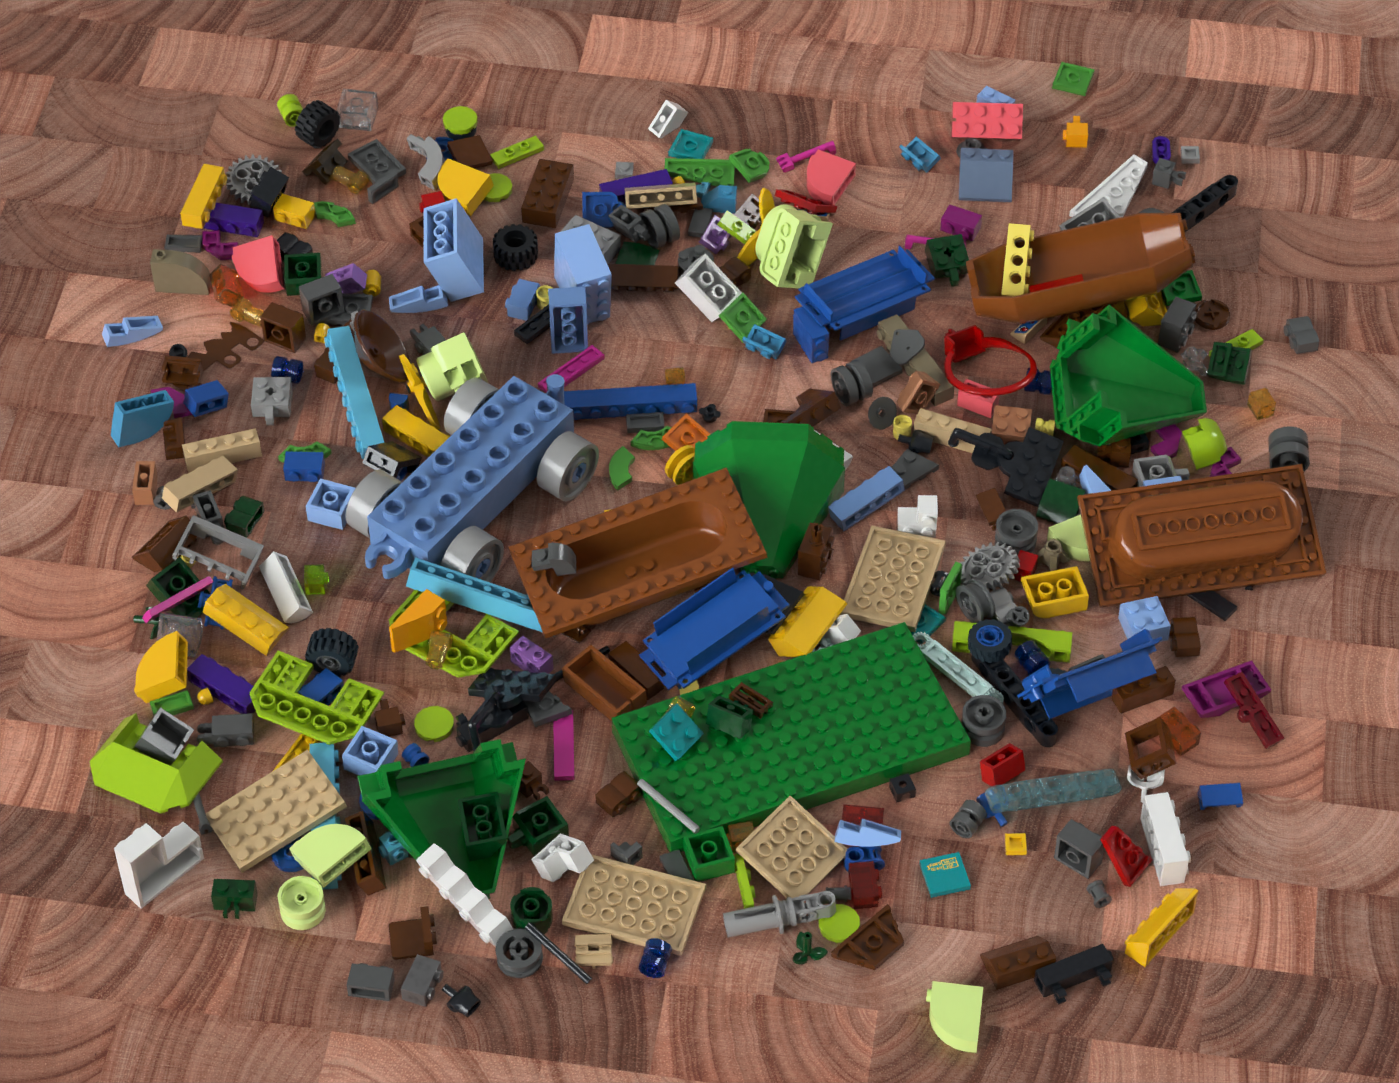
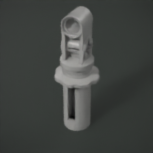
M822 891L795 898L787 897L786 900L779 901L776 895H772L773 903L723 913V919L728 938L777 927L780 934H783L784 926L786 925L797 926L798 923H807L817 919L832 917L836 913L835 895L830 891Z

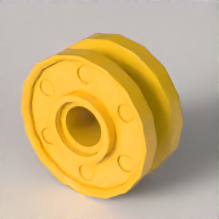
M692 445L683 446L676 450L667 461L665 474L670 479H673L676 485L693 480L695 448Z

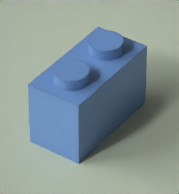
M519 279L517 284L512 287L510 298H507L505 302L507 316L527 321L537 304L536 290L540 287V284Z

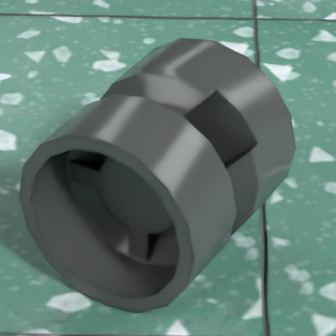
M966 800L951 819L949 825L960 837L971 838L978 829V826L987 817L986 810L978 802Z

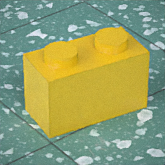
M283 193L273 207L274 219L276 221L307 229L316 216L313 202Z

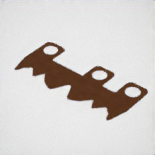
M230 322L232 331L221 332L222 339H211L204 342L207 354L191 352L188 358L201 359L203 371L216 361L226 368H232L241 361V357L231 351V349L240 343L253 351L261 346L264 340L248 328ZM256 338L259 342L256 346L247 345V340ZM232 355L236 358V361L233 364H227L224 362L225 357ZM173 384L177 388L182 390L184 393L185 390L188 389V386H190L183 384Z

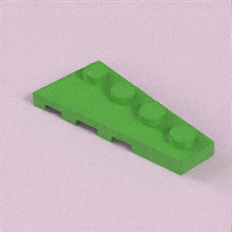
M665 158L664 169H667L670 177L681 176L684 180L698 183L708 182L713 186H734L735 166L730 160Z

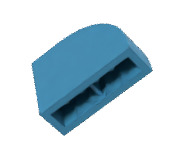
M166 390L115 402L110 436L117 446L123 447L135 444L157 433L172 414L173 399Z

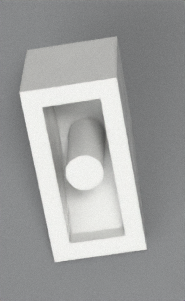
M665 100L648 129L659 138H663L680 127L688 112L677 103Z
M848 614L837 617L824 637L826 639L830 638L831 643L835 645L856 638L861 630Z

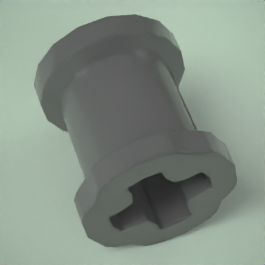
M1102 880L1094 881L1086 888L1088 893L1092 895L1096 908L1105 907L1112 901L1111 896L1104 889L1105 885Z

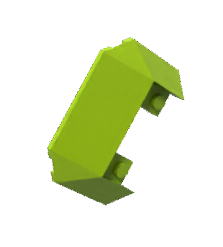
M414 590L390 617L389 625L391 626L423 592ZM445 600L446 612L454 603ZM486 614L465 640L443 630L435 637L408 647L405 650L457 678L487 672L519 634V630Z
M278 650L249 692L257 716L329 745L354 738L361 726L366 724L384 696V692L348 678L331 706L297 694L312 672L313 664Z
M137 713L124 718L90 760L95 786L160 814L168 812L169 808L189 806L223 763L222 759L201 741L197 747L188 743L172 765H167L142 754L143 752L134 747L147 727L139 722Z

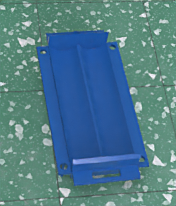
M899 245L898 254L893 249L813 283H806L798 289L800 294L796 295L795 299L821 327L827 326L835 331L841 329L839 338L841 341L877 326L878 322L896 314L900 316L914 310L916 297L930 292L931 289L926 283L935 280V278L908 249L904 250ZM808 304H810L813 307L817 316L807 306Z
M731 568L653 622L655 632L643 639L648 649L639 654V656L668 690L674 686H677L679 689L683 687L684 689L786 618L782 611L788 608L790 604L774 588L773 583L768 581L760 571L753 576L749 573L747 574L745 570L735 575L734 568ZM654 661L666 673L664 677H661L651 665Z
M1144 629L1120 644L1123 652L1053 677L1047 664L1022 680L1025 691L1017 695V697H1023L1024 700L1030 699L1031 703L1041 700L1049 719L1112 696L1113 689L1157 673L1149 655L1157 651L1155 645L1162 640V637L1152 639L1149 630Z

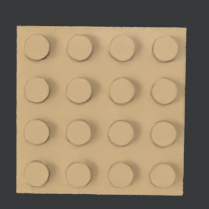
M789 796L735 851L784 897L795 898L801 895H808L845 858L848 848L841 843L835 842V836L794 798Z

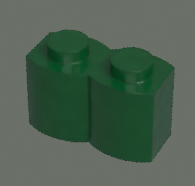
M241 496L239 500L235 501L233 510L225 516L224 524L226 529L247 538L253 531L255 524L263 516V502Z

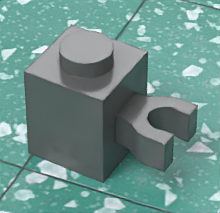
M1159 158L1153 171L1152 184L1169 189L1172 182L1182 186L1183 179L1185 180L1186 172L1175 171L1176 162Z

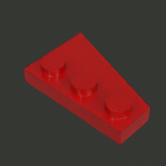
M776 189L775 196L781 198V202L787 204L794 203V207L799 209L806 208L808 213L815 215L818 212L836 213L838 207L835 205H822L823 201L810 199L805 195L789 190Z
M1111 826L1100 839L1124 886L1131 887L1153 859L1145 855L1143 850L1133 844L1131 838L1117 826Z

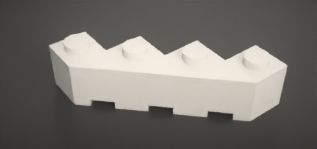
M434 843L416 859L420 866L418 869L425 878H429L438 887L441 896L446 900L449 899L460 911L459 915L466 922L469 921L480 933V938L486 944L490 942L496 947L499 938L504 933L513 930L508 919L494 909L484 893L473 886L467 874L453 864L446 851Z

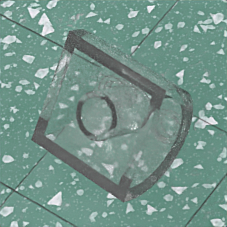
M161 612L159 615L157 641L170 633L178 631L188 641L187 656L195 657L202 641V619Z

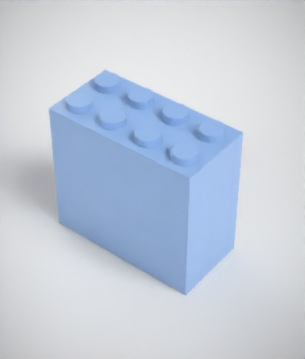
M457 198L424 208V264L451 302L484 292L483 237Z
M587 224L555 233L554 278L558 287H585L587 325L610 318L612 274L590 225Z

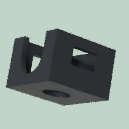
M1145 433L1130 437L1131 454L1148 450L1150 441Z
M909 773L890 779L889 788L896 803L901 802L904 794L910 793V798L916 796V788ZM905 783L907 784L906 787L899 786Z

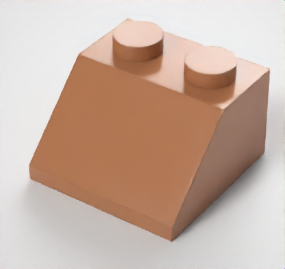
M916 370L910 376L907 386L899 394L897 403L903 412L918 414L920 408L925 409L941 384L925 372Z

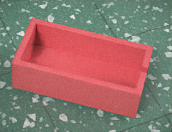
M952 103V119L956 118V121H952L951 138L1022 139L1023 104Z

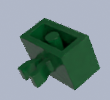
M718 695L708 704L706 724L741 739L751 730L753 710L748 708L749 705L745 704L743 706L737 700L731 701Z
M214 879L211 893L214 910H223V918L228 919V913L231 911L235 912V919H240V911H255L258 896L255 880Z

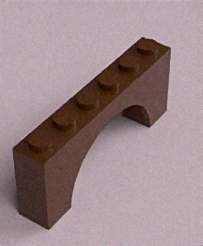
M809 388L796 397L800 407L792 415L779 423L809 424L813 427L841 409L835 392Z

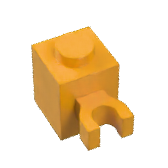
M1073 116V123L1067 122L1066 130L1063 129L1062 140H1066V147L1087 148L1088 123H1080V116Z

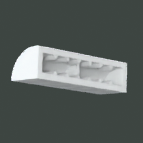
M273 551L259 566L283 621L285 623L302 621L310 616L313 611L288 557Z

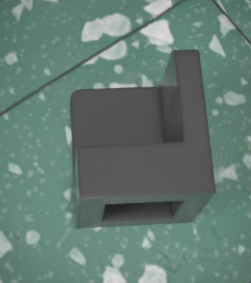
M637 841L632 846L627 842H623L620 846L614 842L610 845L611 856L619 862L634 865L643 858L642 846Z

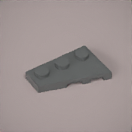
M906 449L891 468L903 480L904 490H906L915 481H921L930 472L934 473L939 470V465Z
M550 691L541 702L523 701L528 707V714L535 727L572 714L571 708L568 705L565 706L560 698L556 695L554 696Z

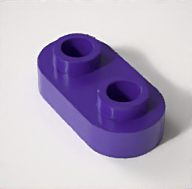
M1158 136L1152 141V157L1155 164H1157L1159 158L1170 161V141L1166 137Z

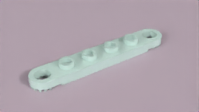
M917 632L913 635L915 641L922 639L926 642L922 646L917 644L925 659L972 697L989 695L1003 703L1004 698L1001 692L994 689L990 683L940 643L930 638L925 632Z

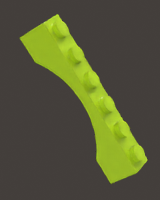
M966 621L954 622L953 652L970 653L968 649V634L972 626L977 623ZM1008 626V629L1011 630L1012 645L1034 650L1049 661L1070 663L1072 632Z

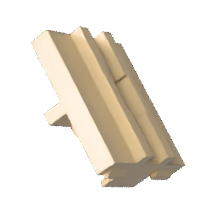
M611 934L576 935L575 963L578 966H592V969H596V966H611L613 963Z

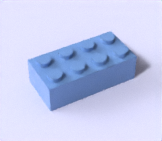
M585 287L548 289L552 354L584 351L588 348Z

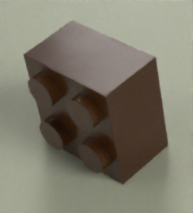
M271 302L260 316L265 342L296 353L306 340L304 317L300 312Z

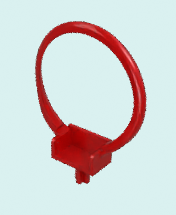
M976 325L957 332L953 329H948V333H945V376L952 386L963 392L980 396L1005 395L1023 389L1036 376L1037 364L1028 352L1005 339L984 337L983 331ZM985 348H1004L1026 356L1030 361V371L1021 381L1006 387L978 388L959 381L951 370L952 361L954 363L961 362L964 359L985 352Z

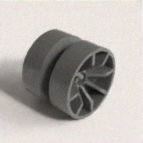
M1287 426L1278 428L1269 435L1270 468L1302 464L1304 472L1308 469L1310 465L1308 436L1305 431L1297 427Z

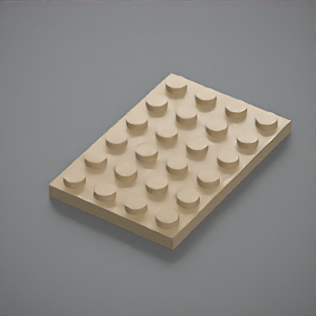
M871 526L844 598L847 605L840 615L848 614L851 619L887 627L905 622L909 630L915 632L930 591V586L933 583L935 572L943 555L946 541Z
M306 750L208 811L206 816L213 831L243 873L340 812L347 805L311 753Z
M592 855L594 861L585 871L580 873L563 916L562 925L594 934H611V937L614 939L682 956L705 893L706 884Z

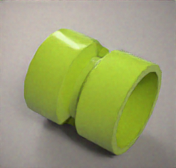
M286 94L278 100L277 107L286 125L294 127L303 108L296 95Z

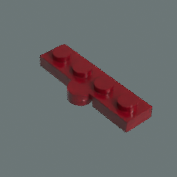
M1243 672L1226 679L1224 684L1240 708L1237 713L1238 720L1242 723H1250L1266 749L1283 741L1284 736Z

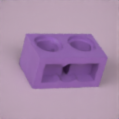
M354 263L325 274V276L333 274L341 286L342 293L353 294L365 289L367 274Z
M525 636L519 638L510 647L511 662L522 670L534 673L545 672L547 674L553 670V655Z

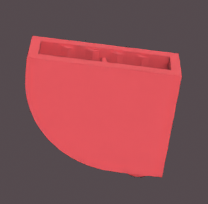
M818 149L810 157L807 166L806 186L810 196L814 200L823 201L822 205H835L855 177L856 163Z
M272 235L233 247L232 261L236 271L252 289L263 293H272L285 289L280 245Z

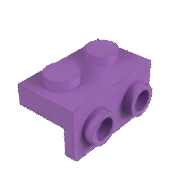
M716 215L711 219L699 241L700 244L715 254L720 249L724 250L729 244L727 239L732 237L731 234L717 225L720 218Z

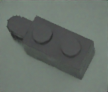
M421 324V333H418L414 328L410 330V335L416 342V350L423 355L431 352L433 346L446 341L435 326L428 329L427 326Z
M211 490L193 495L197 516L224 528L221 513ZM208 534L206 535V538L211 537V540L215 545H220L223 543V541L220 539H217Z
M252 713L212 716V723H202L197 727V731L201 733L197 737L199 743L203 741L205 744H213L214 747L254 745Z

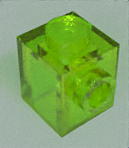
M324 564L304 565L306 595L325 594L326 584H329V574L325 572Z

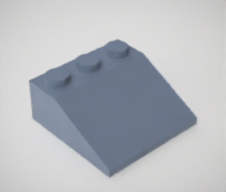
M961 148L959 200L1012 202L1013 150Z

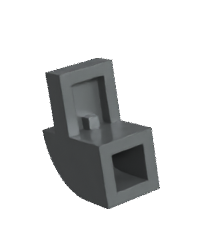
M548 543V548L532 550V568L534 571L553 568L557 576L576 573V555L565 544Z

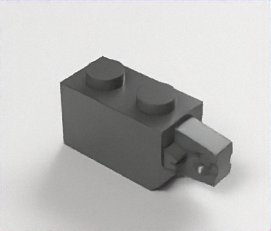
M620 205L608 215L616 231L635 243L640 239L646 241L650 238L648 228L641 217L623 205Z

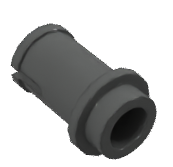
M847 885L837 888L826 887V891H830L835 895V900H845V902L851 900V887H847Z

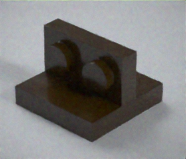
M338 139L333 141L302 172L306 176L313 172L324 184H327L348 162L337 150L342 143Z

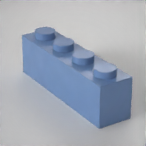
M890 466L880 470L875 476L865 480L860 486L850 490L839 500L832 502L828 506L830 517L844 532L905 491L903 480Z

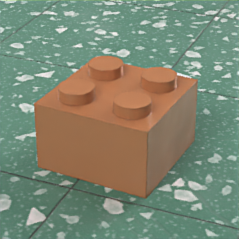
M995 405L991 434L1000 437L1004 445L1013 441L1023 442L1031 424L1032 409Z

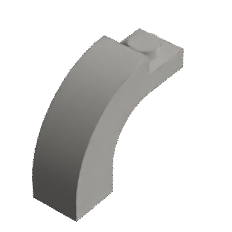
M410 134L407 138L410 149L427 158L425 165L418 173L421 184L436 190L438 188V173L445 162L440 146L429 136L424 140L419 136L416 137Z

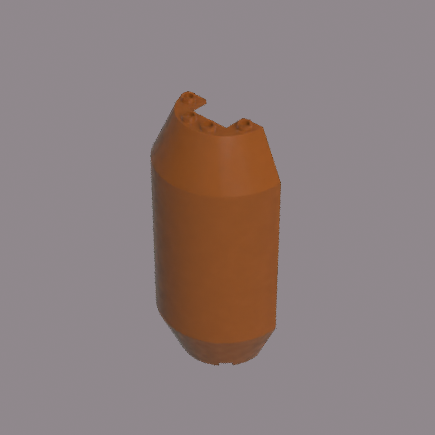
M1137 213L1036 236L1033 241H1030L1029 248H1032V259H1028V266H1031L1030 277H1026V284L1031 286L1082 274L1084 281L1031 293L1028 289L1027 294L1018 296L1001 295L1007 243L1002 244L966 261L975 313L977 316L1024 324L1158 294L1196 263L1193 246L1188 244V240L1185 237L1184 230H1188L1186 220H1182L1180 213ZM1018 240L1015 243L1017 248H1022L1025 245L1023 240ZM1016 258L1013 261V264L1016 266H1020L1023 263L1022 258ZM1018 275L1013 276L1011 282L1014 284H1018L1021 281V277Z

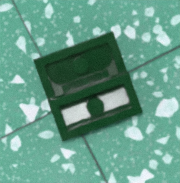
M623 242L615 264L655 265L660 250L640 243Z
M1214 342L1207 376L1230 383L1245 385L1252 350L1250 348L1233 347L1232 343Z
M1049 479L1036 517L1055 524L1076 517L1079 510L1077 497L1078 495H1084L1085 490Z

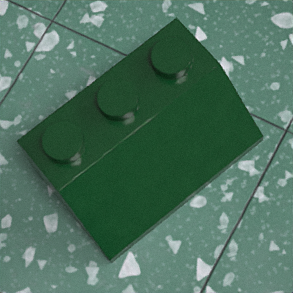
M498 792L458 799L469 862L490 858L507 842Z

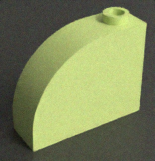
M1081 515L1048 527L1047 540H1058L1070 559L1090 561Z
M329 824L312 830L296 841L289 850L294 859L324 888L369 852L371 847L366 837L357 829L343 824Z
M932 981V989H927L926 1001L930 1002L929 1017L932 1028L937 1036L947 1045L961 1051L977 1053L983 987Z

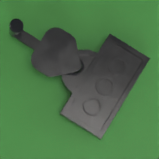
M1029 427L1023 442L1013 441L1004 445L1002 439L993 434L983 433L977 436L963 429L955 428L950 435L948 445L950 447L958 446L959 439L975 445L971 460L976 466L985 470L999 467L1003 474L1009 477L1004 494L1039 507L1064 441Z
M489 668L486 673L479 674L468 688L469 696L484 697L485 700L468 723L472 750L475 751L480 743H482L478 733L479 727L501 728L506 726L513 718L512 712L508 708L518 705L521 701L541 702L556 683V675L545 672L534 673Z

